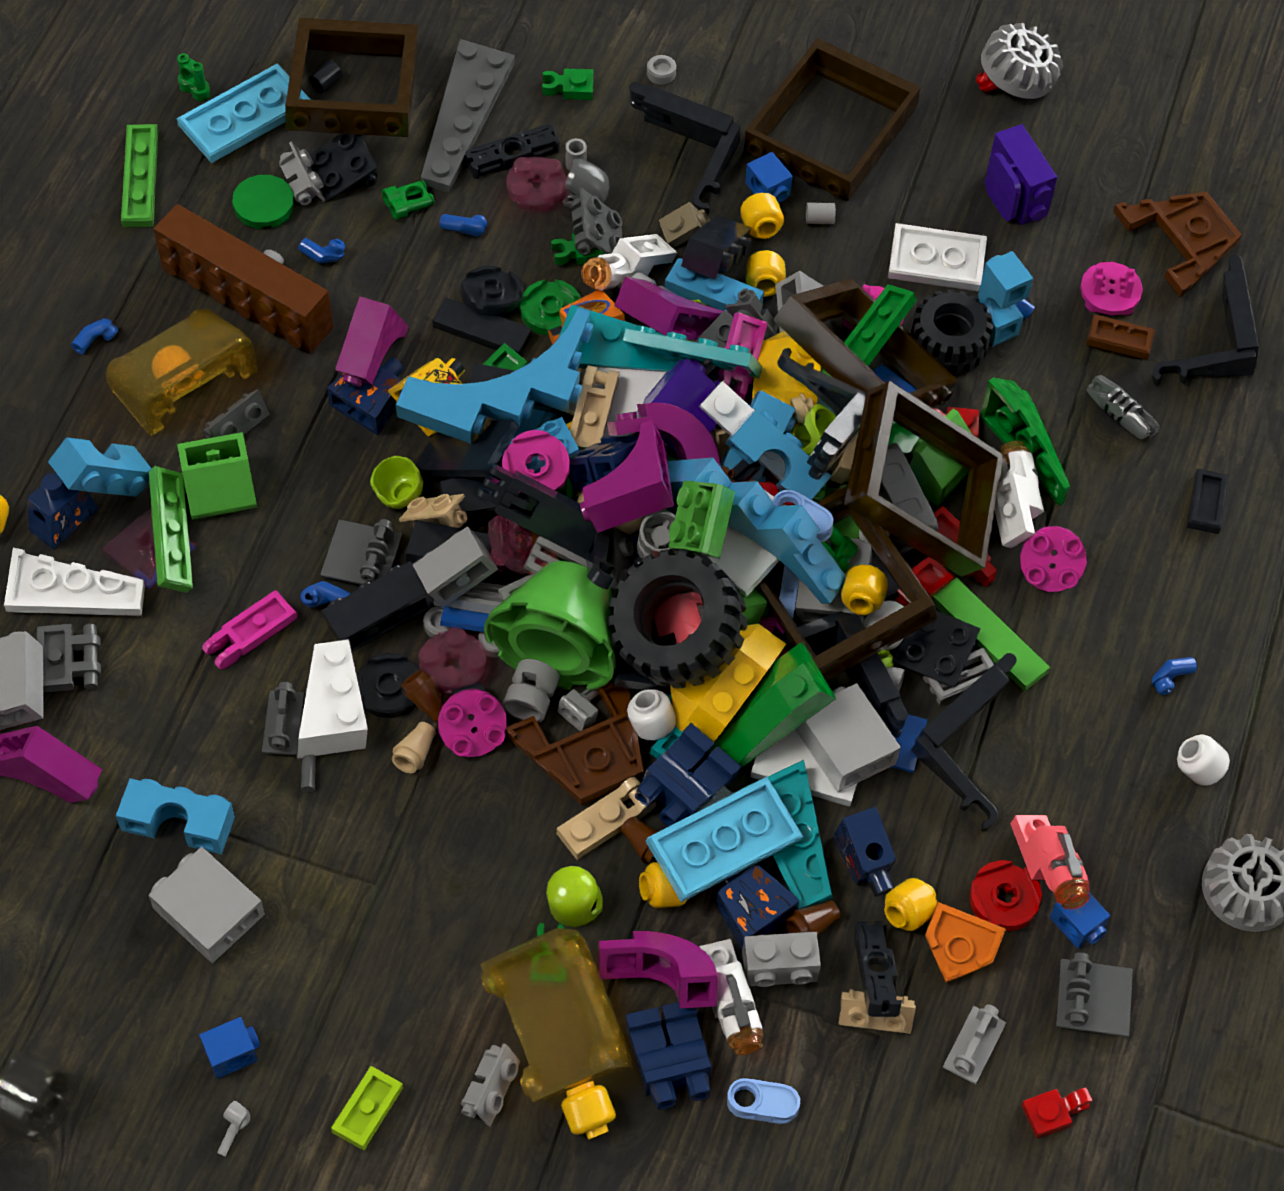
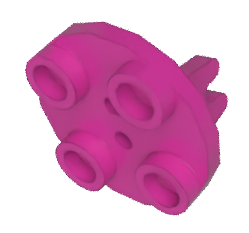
M1101 262L1091 266L1084 273L1080 290L1085 300V307L1089 311L1108 315H1130L1140 302L1143 287L1140 278L1135 273V269H1130L1123 264L1115 262Z
M1059 526L1043 527L1036 531L1033 536L1024 542L1020 553V565L1027 581L1036 588L1048 592L1063 591L1074 587L1083 575L1087 564L1086 550L1080 538L1069 529ZM1053 550H1056L1057 554L1052 555L1051 552ZM1055 563L1054 568H1050L1049 565Z
M479 689L462 690L452 695L442 706L438 717V731L444 744L457 756H482L492 751L496 746L501 745L504 741L507 727L506 713L499 700L489 692ZM473 714V718L468 719V715ZM473 727H477L475 732L471 731Z

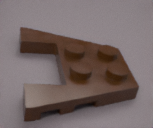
M1208 192L1170 196L1169 200L1159 202L1146 199L1141 200L1140 204L1127 205L1126 202L1115 204L1113 211L1127 231L1155 220L1185 257L1186 262L1168 269L1164 277L1179 297L1184 296L1239 243L1242 236Z
M614 681L600 687L598 690V694L612 718L555 743H548L534 716L506 727L507 737L580 805L618 789L631 777L643 778L638 735L634 731L627 713L628 704L631 701L629 688L615 687Z

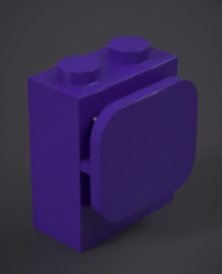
M1020 124L995 133L985 186L989 197L1006 221L1012 220L1015 217L1021 225L1031 221H1040L1045 216H1048L1057 175L1024 126Z
M688 359L679 360L657 382L645 397L643 404L666 403L680 407L694 415L710 433L717 423L699 406L720 382L717 380L713 382L705 375L707 370L694 359L690 361ZM660 434L665 444V451L672 458L678 459L672 443L664 435Z

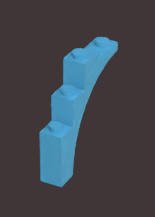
M578 307L567 329L547 351L530 364L508 375L485 382L468 384L432 383L408 376L396 403L397 417L471 444L474 435L481 434L486 417L495 420H514L520 428L523 418H530L535 401L568 413L571 404L578 403L583 390V385L579 384L580 372L577 369L583 353L579 352L583 342H589L594 329V325L590 324L591 311Z
M714 458L667 461L674 506L667 509H677V495L682 488L683 481L715 483L728 487L735 491L728 526L765 548L786 565L809 588L821 604H830L842 589L846 576L816 537L820 532V528L802 505L776 506L758 481L732 483Z

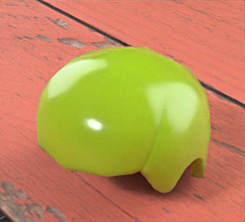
M392 456L384 459L374 468L370 480L371 486L380 501L392 509L405 508L411 501L419 498L422 494L424 482L415 464L409 458Z

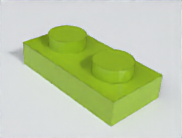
M370 1066L331 1127L332 1133L364 1151L403 1090V1083Z

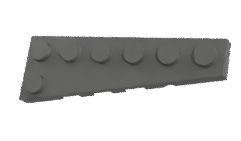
M461 39L459 41L421 175V180H424L427 187L446 193L451 192L466 162L465 152L473 148L515 64V55Z

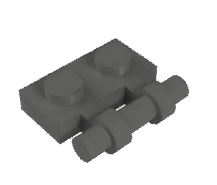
M72 624L37 627V641L43 645V693L74 690V678L78 677L84 678L85 689H97L98 678L101 676V664L97 662V651L101 649V638L97 635V626L94 624L84 625L83 635H74ZM74 651H83L84 661L74 662Z

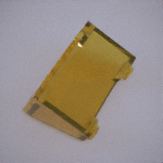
M199 309L186 319L124 356L113 359L107 367L106 380L109 388L145 431L152 436L164 429L161 423L162 416L166 411L169 414L175 412L174 402L222 372L228 378H231L235 375L234 371H236L243 379H246L257 372L253 344L244 332L212 310Z
M556 928L480 963L483 970L481 975L482 983L489 994L494 993L497 997L504 998L529 1066L523 1070L520 1082L524 1093L529 1098L531 1097L532 1102H540L587 1082L618 1072L631 1065L628 1047L588 945L579 931Z

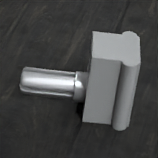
M599 688L593 690L586 689L580 694L573 689L566 696L561 697L557 712L579 731L589 728L597 719L598 709L590 701L598 695Z

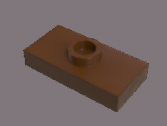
M1094 314L1086 345L1148 360L1155 329Z

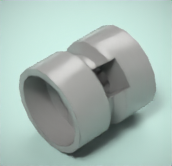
M660 510L644 518L641 522L637 541V550L641 558L650 554L655 558L660 557L659 552L671 549L677 555L678 550L668 548L670 542L669 530L676 515Z
M534 659L521 660L513 675V684L509 686L504 697L502 707L509 715L522 721L534 716L537 723H541L550 705L549 698L554 695L559 683L560 675L553 667L544 662Z

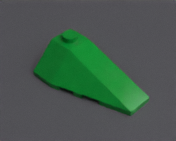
M993 377L988 380L979 417L1011 452L1027 451L1032 454L1036 471L1038 472L1039 484L1059 506L1065 504L1070 484L1031 396L1014 381Z
M800 642L773 662L757 686L714 741L711 752L717 746L720 747L742 768L836 700V697L803 643Z

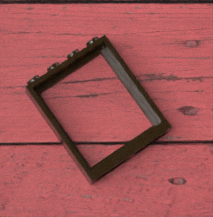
M299 18L285 103L286 130L408 137L418 55V25ZM307 50L403 55L397 105L300 99Z
M817 38L746 129L744 150L757 158L773 152L791 174L828 191L833 196L849 201L918 107L921 87ZM816 74L895 111V114L849 176L769 137Z
M852 278L789 297L773 320L831 377L864 392L884 383L822 323L823 321L842 316L855 328L873 305L875 300ZM899 324L879 353L918 389L909 394L931 408L937 404L939 406L944 405L953 395L951 389L958 380Z
M887 381L866 391L844 505L962 577L985 568L994 509L997 502L996 497L1001 476L1003 454L891 381ZM892 421L969 469L957 544L878 495Z
M848 485L844 488L833 490L826 498L817 502V504L832 514L833 525L851 516L910 604L816 656L767 579L764 577L755 587L768 602L767 607L792 646L795 647L800 642L805 645L826 682L937 620L934 602L883 528L844 505Z

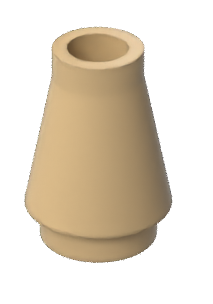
M419 722L416 728L393 748V764L406 773H414L416 770L421 769L431 742L436 735V730L426 722Z

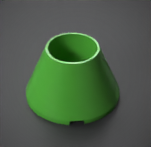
M567 561L548 563L489 613L484 624V634L487 642H494L500 650L498 656L505 663L516 670L518 663L524 659L544 662L553 667L560 675L557 685L559 688L571 690L572 685H587V690L597 689L606 685L612 679L616 669V650L610 638L613 632L608 628L607 618L613 615V612L608 608L610 598H612V591L610 586L608 589H603L592 583L587 578V567Z

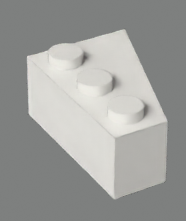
M349 640L314 645L298 739L297 759L303 758L306 755L319 756L366 748L368 728Z

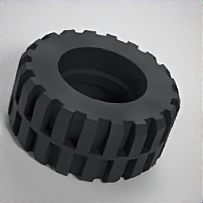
M671 549L661 550L659 552L660 557L655 558L650 554L642 558L643 564L637 568L635 565H632L626 571L629 574L628 578L624 582L622 580L618 581L614 588L618 595L616 598H610L608 607L614 613L607 618L608 628L613 632L610 638L614 647L620 651L619 655L646 679H651L655 684L665 687L669 683L673 688H685L686 681H688L693 686L704 683L703 677L707 675L712 678L718 676L721 673L719 667L724 662L730 665L735 659L731 653L735 647L740 649L744 638L739 634L740 630L744 631L747 629V618L742 614L746 610L745 602L739 595L740 590L736 584L707 556L701 553L694 555L692 551L687 549H679L677 555ZM679 593H699L703 598L704 612L697 630L681 643L670 646L657 645L653 641L651 629L654 615L661 604Z

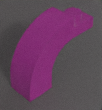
M666 403L637 404L639 418H637L635 411L617 414V421L607 423L609 436L640 432V423L653 419L659 433L664 435L674 446L678 460L714 458L720 466L718 451L711 434L694 415L680 407Z
M633 931V939L598 942V974L600 980L651 978L669 985L675 991L680 1008L716 1006L718 975L715 965L710 956L694 943L674 935L652 931Z

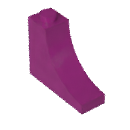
M625 277L614 305L667 336L668 332L685 335L687 336L686 339L694 341L723 312V310L678 296L647 280Z
M359 296L335 369L344 377L343 382L357 387H361L362 383L373 385L380 364L390 346L399 337H406L409 326L390 305Z
M653 419L640 423V433L635 447L616 469L600 480L582 487L584 502L580 503L581 512L586 522L592 521L598 533L674 506L665 444Z
M39 726L0 734V776L30 783L62 798L68 803L88 800L97 790V780L102 769Z

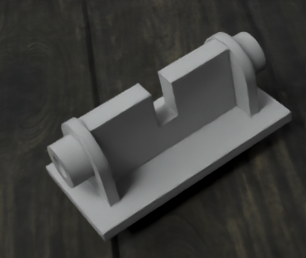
M291 141L289 144L292 152L283 153L280 156L279 165L286 179L289 182L292 181L289 185L296 202L301 205H308L315 196H318L324 202L325 198L321 191L324 184L319 175L312 171L310 167L314 164L312 158L305 149L300 151Z
M987 1004L984 1008L979 1009L973 1006L943 1065L944 1069L976 1085L1006 1025V1022L997 1016L999 1011L996 1007Z
M503 1043L501 1048L492 1045L490 1050H485L475 1073L477 1078L484 1079L485 1081L483 1084L472 1081L461 1102L463 1106L461 1112L465 1116L475 1118L476 1114H478L485 1124L490 1127L496 1114L500 1112L503 1106V1099L511 1081L515 1079L518 1073L520 1060L507 1044Z

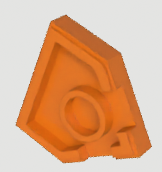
M938 902L925 938L945 983H948L993 964L1006 929Z

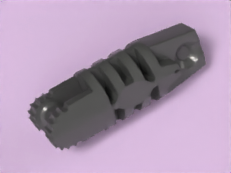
M1103 375L1095 376L1086 391L1103 411H1106L1110 417H1113L1117 423L1131 434H1134L1138 439H1144L1159 432L1160 425H1158L1156 419H1153L1144 410V407L1138 404L1134 398H1131L1124 389Z

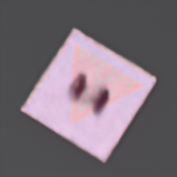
M151 507L103 547V551L131 575L144 580V584L148 589L157 583ZM189 538L191 553L197 548V544Z

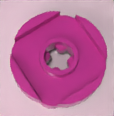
M530 430L517 435L512 440V443L503 455L502 468L512 473L517 470L558 491L566 484L570 472V459L566 447L556 437L542 430ZM533 456H538L540 461H546V465L541 467V472L535 473L533 469H527V464L532 463Z

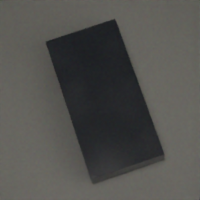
M1196 469L1186 528L1214 534L1220 533L1229 475Z

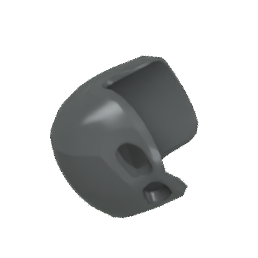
M574 159L565 182L567 191L562 202L565 207L571 209L573 201L580 198L579 189L582 188L592 196H596L604 204L610 188L608 176L598 166L582 159Z

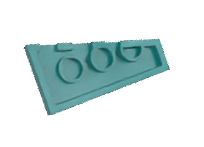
M570 306L559 337L567 329L578 306ZM591 311L590 324L594 325V329L589 342H583L579 352L583 353L578 368L586 369L590 365L604 368L668 372L679 360L683 359L679 358V353H674L673 357H668L629 347L623 342L625 329L636 330L638 325ZM655 332V334L665 336L660 332Z
M637 326L636 330L625 329L623 342L631 348L673 357L674 353H679V358L688 359L689 361L694 359L700 364L704 363L705 359L711 360V365L720 367L722 370L733 372L737 366L745 368L749 372V376L760 379L763 366L749 353L750 349L746 347L730 345V349L717 347V342L704 338H699L698 343L686 341L687 336L674 332H668L666 337L655 334L656 330L645 326Z
M801 760L768 776L769 781L803 835L800 841L772 855L790 892L799 900L798 909L822 904L833 899L804 760Z

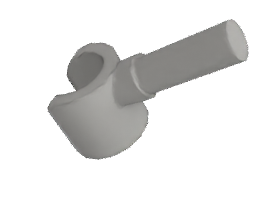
M233 1101L223 1115L231 1123L217 1152L226 1157L235 1135L250 1121L249 1111L237 1101Z

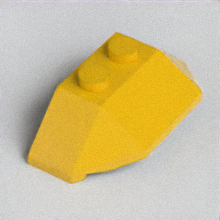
M785 331L764 340L758 357V362L763 367L760 379L754 377L752 400L756 392L761 390L791 406L790 399L799 397V394L803 393L805 398L811 397L813 404L817 405L818 397L804 384L781 370L777 360L785 348H790L792 351L790 358L800 365L806 366L808 363H814L813 369L819 372L821 366Z
M760 624L747 625L746 630H740L739 634L744 638L743 644L740 649L735 647L731 654L735 659L730 665L724 662L719 667L721 673L718 676L712 678L707 675L703 677L704 683L693 686L688 681H686L685 688H673L670 685L673 710L676 716V727L683 732L692 723L714 742L786 646V643Z

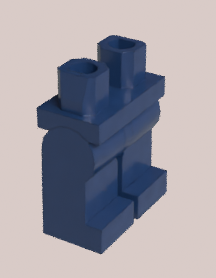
M639 433L606 435L600 438L601 443H595L570 456V472L568 475L572 490H583L582 487L600 480L616 469L635 447Z
M690 723L671 747L646 770L643 780L636 791L635 798L646 807H649L655 800L659 799L666 805L661 811L659 818L661 822L669 827L702 810L711 799L717 798L735 781L741 766L718 746L711 752L714 742Z
M677 1002L662 1006L661 1018L658 1007L626 1014L625 1030L643 1083L645 1095H651L657 1110L671 1108L676 1105L677 1099L674 1089L686 1086L691 1101L709 1098L711 1064L697 1018V1009L680 1008Z

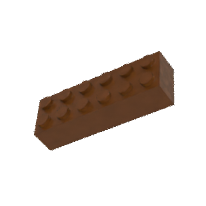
M176 204L153 228L161 266L167 273L183 278L191 287L196 290L201 289L218 303L227 304L236 309L242 317L253 319L261 324L269 333H276L282 336L293 347L302 348L312 353L334 328L328 290L181 205Z

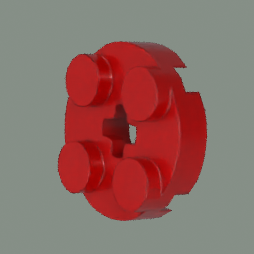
M999 860L983 866L976 874L970 887V905L977 918L1006 929L1005 931L1019 930L1027 926L1036 917L1042 897L1041 886L1038 880L1031 879L1027 868L1024 867L1022 869L1012 865L1013 862ZM1000 889H1004L1006 893L1012 892L1014 894L1009 903L998 899Z

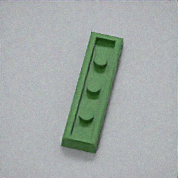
M157 124L127 125L121 212L122 228L154 227L159 132Z
M154 466L149 470L157 583L159 587L187 593L193 588L183 473Z
M957 577L932 596L935 606L944 614L981 628L975 641L976 645L980 649L984 648L994 663H997L1007 653H1012L1016 656L1017 662L1007 675L1024 692L1049 673L1050 666Z

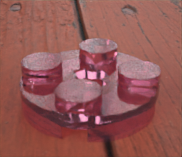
M520 157L516 159L506 179L507 194L510 200L513 199L518 203L519 208L527 212L541 213L553 209L554 204L559 200L560 203L563 201L567 192L565 186L567 176L562 169L561 162L557 159L543 157ZM538 181L543 184H540L539 188H533L532 182Z
M500 515L492 518L488 522V535L492 547L491 557L497 565H505L508 569L519 574L528 575L532 573L524 568L533 548L531 531ZM536 558L534 563L541 565L544 562Z
M451 628L446 632L436 634L424 644L419 651L420 670L423 669L426 674L432 675L440 694L442 692L451 693L452 689L477 682L482 683L486 670V652L482 644L474 636L465 633L461 628ZM449 658L459 659L460 667L456 669L453 666L445 667L444 665H446Z

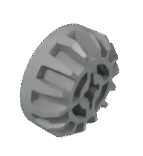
M1024 23L1007 24L1000 26L998 30L991 34L982 50L981 63L985 73L995 85L1011 95L1026 99H1035L1046 95L1061 75L1060 71L1063 67L1057 44L1049 45L1050 36L1048 34L1043 37L1036 33L1037 27L1035 26L1026 30Z
M1245 834L1241 840L1231 837L1225 840L1220 848H1216L1204 868L1202 890L1205 900L1217 917L1234 928L1250 932H1261L1273 929L1284 922V849L1279 851L1273 847V840L1265 837L1261 842L1254 840L1252 834ZM1251 853L1250 858L1242 868L1233 866L1237 858ZM1265 856L1277 865L1280 875L1273 874L1271 867L1265 862ZM1233 874H1238L1234 880ZM1272 881L1280 883L1279 888L1274 893L1264 896Z

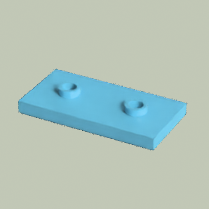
M277 63L178 117V126L206 158L213 163L286 122L285 103L290 76ZM301 90L300 99H308V100H311V99Z
M765 777L649 836L645 842L680 902H683L800 841L803 835L768 777Z

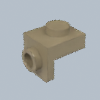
M691 202L659 219L666 242L672 248L689 240L690 236L710 221L706 212L703 209L698 210Z

